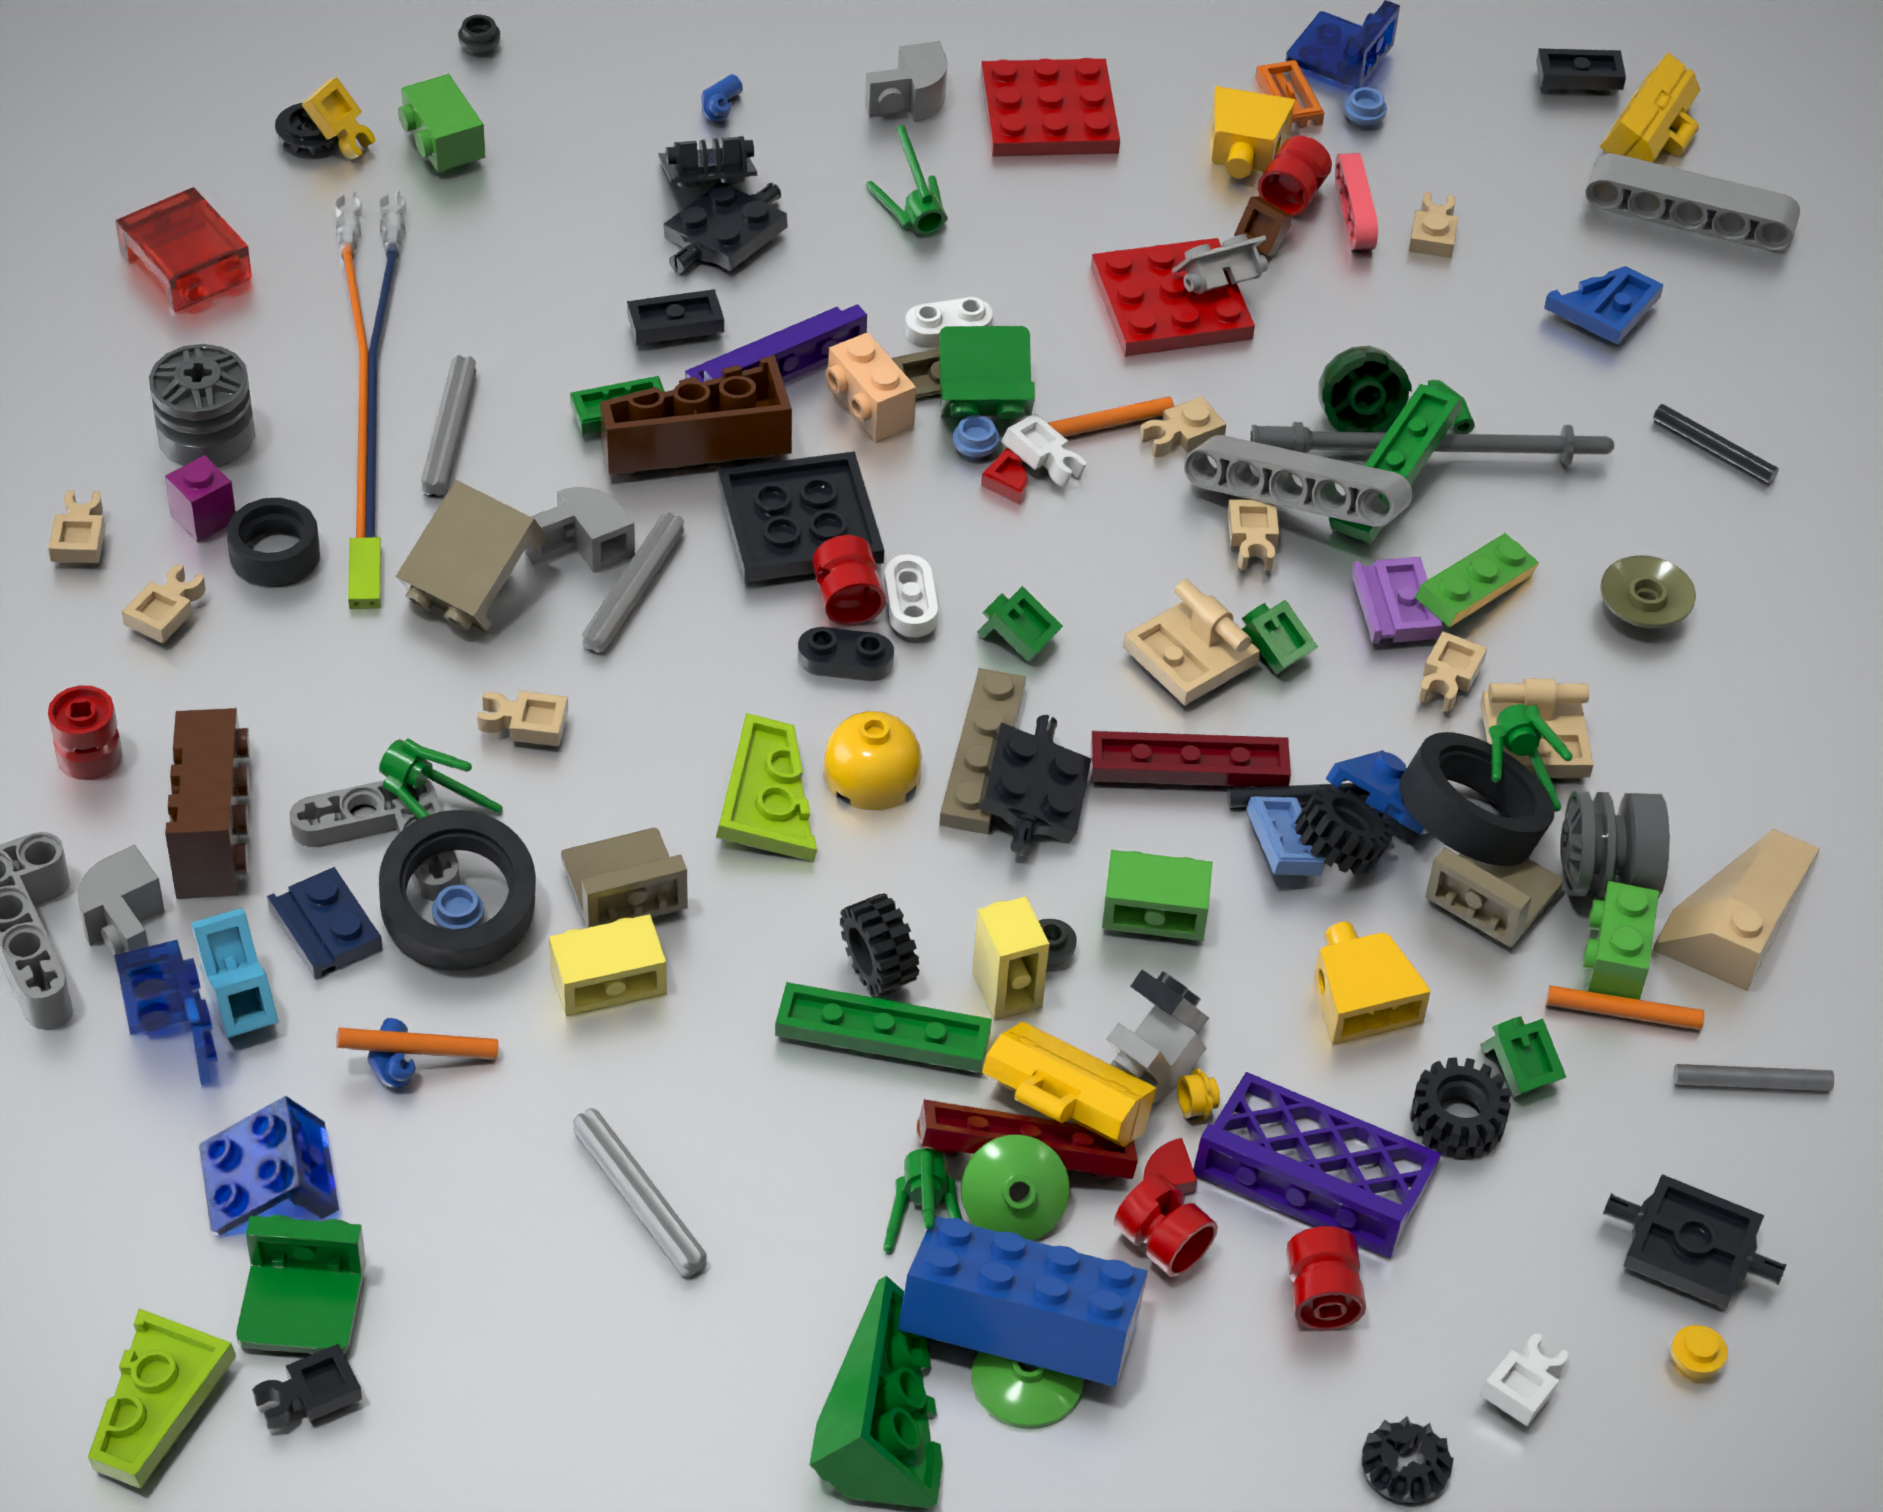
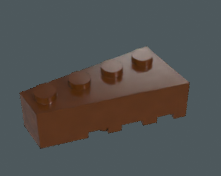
M775 355L759 359V367L742 371L739 365L721 369L722 377L704 382H699L696 376L679 380V384L674 390L662 392L654 387L600 402L601 446L608 474H632L644 470L676 469L688 465L726 463L732 460L758 457L770 458L776 455L792 454V408Z
M237 708L176 711L172 748L174 765H171L170 771L172 795H168L167 806L170 822H166L165 829L176 899L238 896L239 875L248 874L247 844L239 843L240 835L249 834L247 804L240 805V796H249L250 791L248 766H241V758H250L249 729L239 728Z

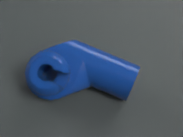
M730 74L702 92V112L707 119L713 122H721L728 117L731 110V102H728V100L743 91L742 82L736 75Z
M395 1018L385 1019L380 1028L382 1031L408 1032L407 1026ZM369 1051L367 1056L369 1065L380 1081L392 1088H401L408 1085L416 1070L413 1059L407 1062L404 1059V1053Z

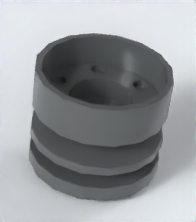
M208 344L189 345L166 353L154 364L149 375L159 448L168 459L185 466L205 455L216 467H222L238 460L250 449L255 437L249 381L246 365L236 353L222 346Z
M1572 791L1568 799L1560 838L1561 863L1565 886L1569 895L1586 896L1591 887L1594 896L1604 897L1608 881H1612L1615 875L1617 883L1659 891L1658 898L1660 897L1667 877L1670 843L1669 817L1666 801L1662 794L1625 793L1620 801L1618 813L1615 815L1613 800L1609 792H1597L1592 801L1589 792Z

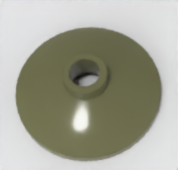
M1630 556L1614 562L1604 572L1600 585L1602 599L1613 614L1630 624L1645 628H1666L1682 622L1691 613L1696 600L1695 587L1689 576L1673 563L1653 556Z

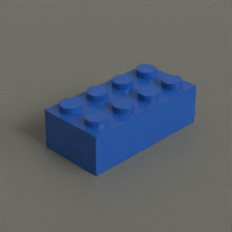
M934 1215V1227L926 1231L907 1274L898 1330L1116 1387L1137 1326L1148 1270L1132 1267L1121 1260H1105L1078 1253L1067 1246H1051L1024 1239L1016 1233L997 1232L973 1226L962 1219H946Z

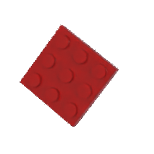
M1106 58L1054 60L1001 59L998 61H981V81L992 156L1119 154L1120 136Z
M1218 238L1092 254L1091 269L1125 356L1253 339L1255 325L1238 284L1232 285L1227 270L1223 271L1228 285L1202 294L1187 291L1184 285L1185 271L1175 274L1172 272L1173 268L1186 259L1184 255L1186 251L1204 244H1209L1211 250L1222 247Z

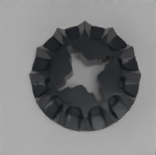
M302 103L292 105L278 115L275 121L276 136H279L282 146H292L295 153L305 149L310 150L314 154L316 149L330 150L332 143L339 142L337 136L328 140L325 138L301 105Z
M1408 1416L1397 1423H1389L1384 1420L1377 1430L1373 1433H1368L1361 1454L1362 1468L1365 1476L1376 1490L1391 1499L1412 1503L1431 1499L1445 1488L1451 1476L1454 1460L1448 1451L1447 1438H1439L1433 1433L1430 1423L1420 1426L1411 1423ZM1409 1448H1418L1417 1462L1411 1461L1407 1467L1403 1466L1401 1471L1398 1472L1399 1453L1404 1454Z

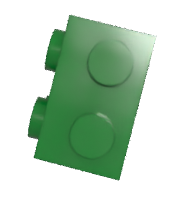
M946 326L941 329L939 333L940 416L964 419L971 415L997 416L1002 419H1017L1032 415L1035 401L1034 382H1031L1030 332L1026 327Z
M272 1215L269 1217L249 1216L246 1240L251 1266L236 1331L238 1344L243 1348L311 1354L339 1344L345 1354L350 1346L366 1264L361 1224H349L338 1219L326 1221L299 1220L285 1215Z

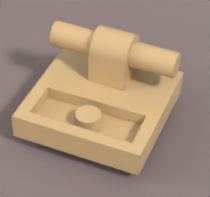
M1188 579L1182 580L1174 590V593L1183 602L1125 633L1123 648L1184 706L1258 664L1260 650L1251 643V637L1233 622V614L1213 596H1205Z
M1524 678L1522 683H1490L1488 691H1483L1480 703L1487 743L1492 745L1488 729L1496 725V719L1501 711L1516 704L1536 705L1543 720L1573 755L1571 761H1565L1542 736L1537 749L1549 777L1590 778L1593 760L1582 703H1588L1589 700L1588 684L1555 683L1554 679ZM1503 744L1504 752L1523 764L1538 778L1528 755H1515L1507 750Z

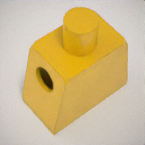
M1215 86L1210 121L1211 161L1215 164L1226 166L1228 174L1235 178L1247 177L1251 170L1264 172L1290 135L1295 99Z
M1346 921L1329 927L1324 934L1328 945L1319 950L1314 979L1332 1045L1424 1023L1431 991L1391 936L1381 932L1359 938L1353 925Z

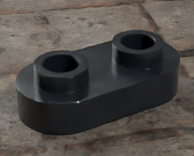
M816 627L807 630L799 638L798 662L805 671L818 676L877 681L888 676L893 669L894 646L887 637L878 633Z

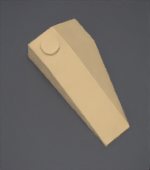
M1772 829L1672 910L1654 943L1653 951L1748 991L1820 848Z

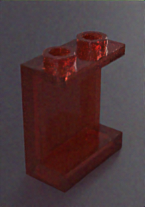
M194 187L115 220L120 254L128 263L141 259L165 286L169 306L174 312L186 309L245 283L252 278L248 245Z

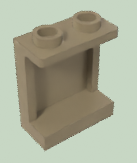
M455 480L398 571L396 578L408 590L405 597L415 605L427 611H430L434 605L445 611L444 617L454 625L466 631H469L473 625L487 632L492 623L486 617V612L524 550L528 547L538 553L548 536L534 518Z

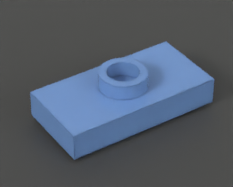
M1250 797L1246 811L1274 875L1321 876L1325 863H1323L1325 861L1322 855L1315 857L1310 852L1312 846H1304L1299 840L1302 835L1296 834L1295 831L1297 826L1295 821L1302 811L1298 799L1294 797Z

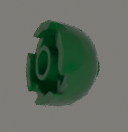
M1372 346L1351 347L1337 354L1325 366L1318 384V399L1326 419L1338 432L1387 433L1407 404L1409 391L1412 392V385L1402 365L1386 351Z

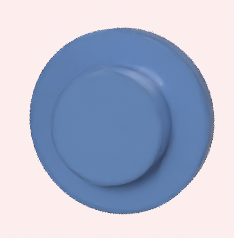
M1369 87L1355 89L1351 96L1347 98L1344 107L1346 116L1362 126L1381 122L1385 118L1387 111L1383 95L1378 90Z
M971 415L962 419L954 430L953 444L960 453L966 456L984 457L992 454L997 449L999 433L989 418L981 415Z
M464 885L446 887L438 894L432 905L433 921L436 926L451 930L476 927L482 922L484 917L483 902L470 887Z

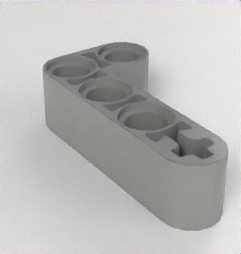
M47 832L32 833L0 844V964L25 1019L31 1026L42 1030H50L62 1026L69 1020L73 1011L65 970L34 905L62 895L70 882L62 841L57 836Z

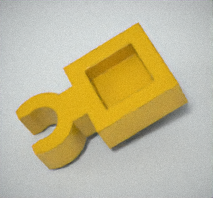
M337 76L326 81L301 104L327 140L335 136L339 138L340 150L349 160L362 154L355 138L363 148L376 141L372 131L364 125H359L355 118L362 111Z

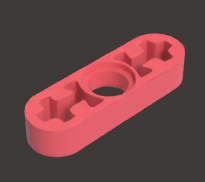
M1360 153L1337 154L1335 160V185L1350 247L1352 250H1374L1378 239V223L1362 156Z

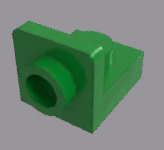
M1022 586L1010 599L1001 593L982 612L988 621L977 633L984 639L995 629L1029 662L1063 625Z
M1286 599L1271 609L1263 603L1241 619L1246 625L1242 630L1251 637L1253 643L1260 650V653L1276 675L1318 647Z
M1522 1016L1502 1022L1492 1027L1495 1036L1480 1044L1484 1054L1495 1050L1513 1097L1566 1078L1543 1018L1528 1024H1524Z

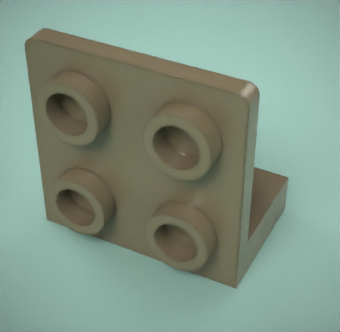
M649 828L564 849L561 852L563 866L587 928L612 923L621 918H635L648 914L651 917L688 908L686 865L682 855L669 857L657 828Z
M1444 847L1433 860L1425 898L1512 948L1561 890L1564 880L1529 858L1518 865L1498 866L1474 860L1461 853L1457 855Z

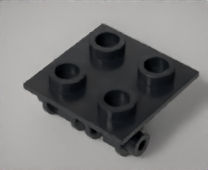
M744 136L721 138L722 148H720L718 138H713L712 148L707 149L705 139L699 140V150H697L696 140L674 142L673 147L665 148V153H658V158L671 184L677 183L680 187H697L702 185L705 180L720 179L723 183H740L745 181L746 177L758 176L757 170L750 157H754L753 140H745Z

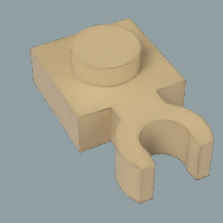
M1426 192L1423 196L1421 211L1415 210L1409 251L1452 258L1458 217L1453 216L1455 197L1449 195L1446 204L1436 205L1431 201L1432 193Z
M1201 396L1164 410L1163 421L1150 420L1143 423L1140 430V440L1146 442L1150 439H1156L1153 441L1152 449L1154 457H1162L1169 454L1172 447L1180 444L1188 452L1215 435L1225 436L1226 423Z
M69 490L64 497L67 514H55L48 547L51 562L99 563L105 534L100 492L93 491L90 502L77 504L74 490Z
M1229 500L1228 524L1230 546H1240L1238 556L1239 568L1247 570L1248 559L1259 557L1265 562V570L1271 571L1275 557L1274 547H1277L1279 539L1276 505L1256 500Z
M180 564L173 566L167 573V583L163 587L150 582L122 611L124 625L164 643L192 614L191 602L198 600L205 593L204 575L198 574L192 581L183 583L185 581L184 566Z
M1442 631L1425 663L1423 676L1426 677H1424L1421 683L1419 701L1424 703L1429 694L1440 693L1445 696L1442 710L1450 711L1455 705L1458 689L1465 692L1469 691L1485 661L1487 647Z
M519 691L517 701H510L500 693H483V711L494 713L478 712V730L485 733H497L504 729H510V740L552 746L560 745L568 714L567 696Z

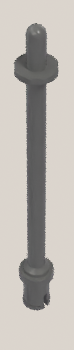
M1293 422L1292 426L1252 425L1250 441L1308 453L1310 450L1375 451L1386 433L1311 431L1308 427H1304L1303 422ZM1564 425L1560 435L1445 434L1434 452L1560 454L1562 464L1571 465L1574 454H1610L1614 449V441L1607 436H1574L1573 426Z

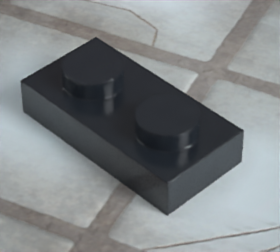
M1538 49L1536 64L1541 88L1557 90L1594 89L1598 91L1624 89L1626 74L1621 50Z
M715 289L627 301V315L636 345L724 332V316Z
M1142 969L1130 985L1131 988L1152 1004L1158 1006L1197 1034L1200 1033L1209 1019L1208 1016L1196 1008L1201 998L1164 971L1156 979Z

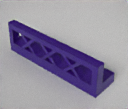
M858 304L842 311L838 307H834L685 371V379L696 376L699 382H704L722 377L721 369L739 365L742 371L759 367V359L775 355L783 383L827 365L829 362V347L867 333V314Z

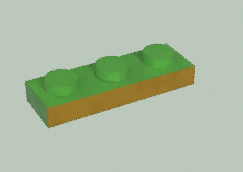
M1504 533L1422 583L1415 598L1448 627H1451L1532 576L1539 562L1524 550L1518 542Z

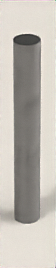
M1675 1064L1673 1072L1675 1085L1832 1091L1834 1088V1072L1832 1070Z

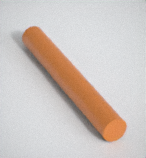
M1168 396L1047 423L1065 438L1161 417L1164 410L1174 407L1172 398Z
M1552 985L1548 987L1547 1006L1695 1030H1702L1704 1010Z
M338 1027L336 1048L496 1060L498 1055V1039Z

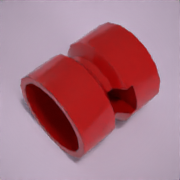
M1307 136L1288 138L1274 156V160L1271 161L1259 178L1257 185L1259 196L1292 216L1303 213L1331 172L1332 161L1330 154L1322 144Z
M843 535L829 539L820 545L813 555L812 565L828 618L834 623L844 626L861 625L873 620L885 607L886 595L881 578L876 571L877 564L869 542L859 536Z
M85 685L67 688L57 694L50 702L47 714L59 768L67 776L78 780H93L104 777L114 771L121 762L122 747L111 696L100 688Z
M1154 1174L1144 1179L1126 1196L1116 1212L1114 1226L1136 1247L1147 1246V1256L1169 1277H1177L1192 1268L1204 1256L1217 1235L1218 1225L1195 1203L1184 1204V1194L1162 1174Z
M1318 1226L1294 1235L1287 1243L1286 1256L1289 1277L1293 1282L1292 1301L1294 1316L1298 1323L1309 1329L1324 1331L1345 1328L1358 1322L1365 1315L1366 1300L1364 1287L1359 1276L1360 1260L1357 1241L1354 1235L1343 1228L1334 1226Z

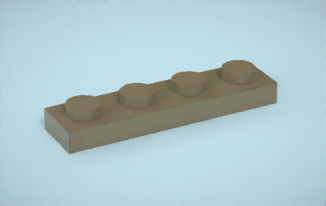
M982 668L978 669L940 811L939 826L989 834L993 814L979 809L978 804L993 735L1001 722L1016 728L1025 693L1026 676Z

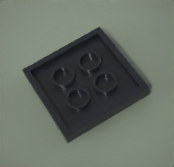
M855 451L718 469V485L744 582L815 573L812 560L816 549L825 541L843 535L859 536L868 541L872 547L876 564L884 563L885 550Z

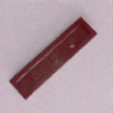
M1092 731L1091 781L1251 787L1289 786L1291 768L1288 737Z
M923 1100L919 1116L921 1144L925 1147H932L938 1152L946 1154L957 1152L974 1154L980 1147L995 1138L1014 1134L1026 1135L1036 1138L1052 1148L1060 1157L1066 1169L1090 1172L1092 1175L1104 1179L1114 1177L1133 1179L1138 1163L1134 1140L1125 1147H1122L1075 1123H1060L1056 1120Z

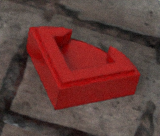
M1006 448L982 473L981 486L1019 505L1023 502L1027 493V473L1022 466L1021 458L1012 450Z
M1178 1138L1159 1147L1151 1155L1145 1166L1143 1180L1154 1174H1162L1183 1194L1196 1192L1197 1178L1183 1139Z

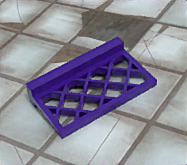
M1245 1072L1213 1125L1208 1124L1203 1132L1193 1170L1198 1177L1315 1227L1334 1226L1343 1228L1354 1235L1357 1245L1391 1259L1399 1244L1405 1225L1439 1165L1442 1153ZM1250 1093L1269 1101L1273 1108L1252 1111L1245 1099ZM1310 1118L1317 1121L1321 1129L1301 1132L1294 1119ZM1281 1122L1288 1135L1266 1138L1260 1125ZM1247 1128L1253 1141L1228 1131ZM1357 1138L1367 1142L1370 1149L1350 1153L1343 1140ZM1330 1142L1336 1156L1316 1159L1309 1146ZM1295 1148L1303 1162L1294 1160L1277 1151ZM1405 1158L1421 1165L1422 1168L1418 1171L1400 1174L1392 1160ZM1379 1163L1386 1177L1365 1180L1358 1166ZM1345 1169L1352 1183L1325 1172ZM1394 1190L1402 1205L1375 1193Z

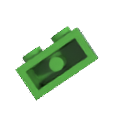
M450 74L401 88L402 106L398 107L401 126L405 132L411 131L415 137L420 155L423 158L428 157L437 172L486 158L484 124Z
M1111 850L1102 929L1204 941L1213 861L1196 860L1189 857L1145 854L1138 851Z
M1608 881L1603 901L1593 900L1588 929L1596 930L1595 939H1587L1582 968L1590 970L1587 991L1640 1000L1649 970L1659 891Z

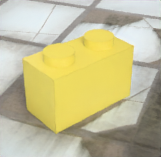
M1026 896L1010 901H997L988 907L977 909L972 974L994 1020L1043 1007L1049 942Z
M650 914L635 918H621L612 923L585 929H571L562 934L549 936L550 969L565 1016L667 994L666 959Z

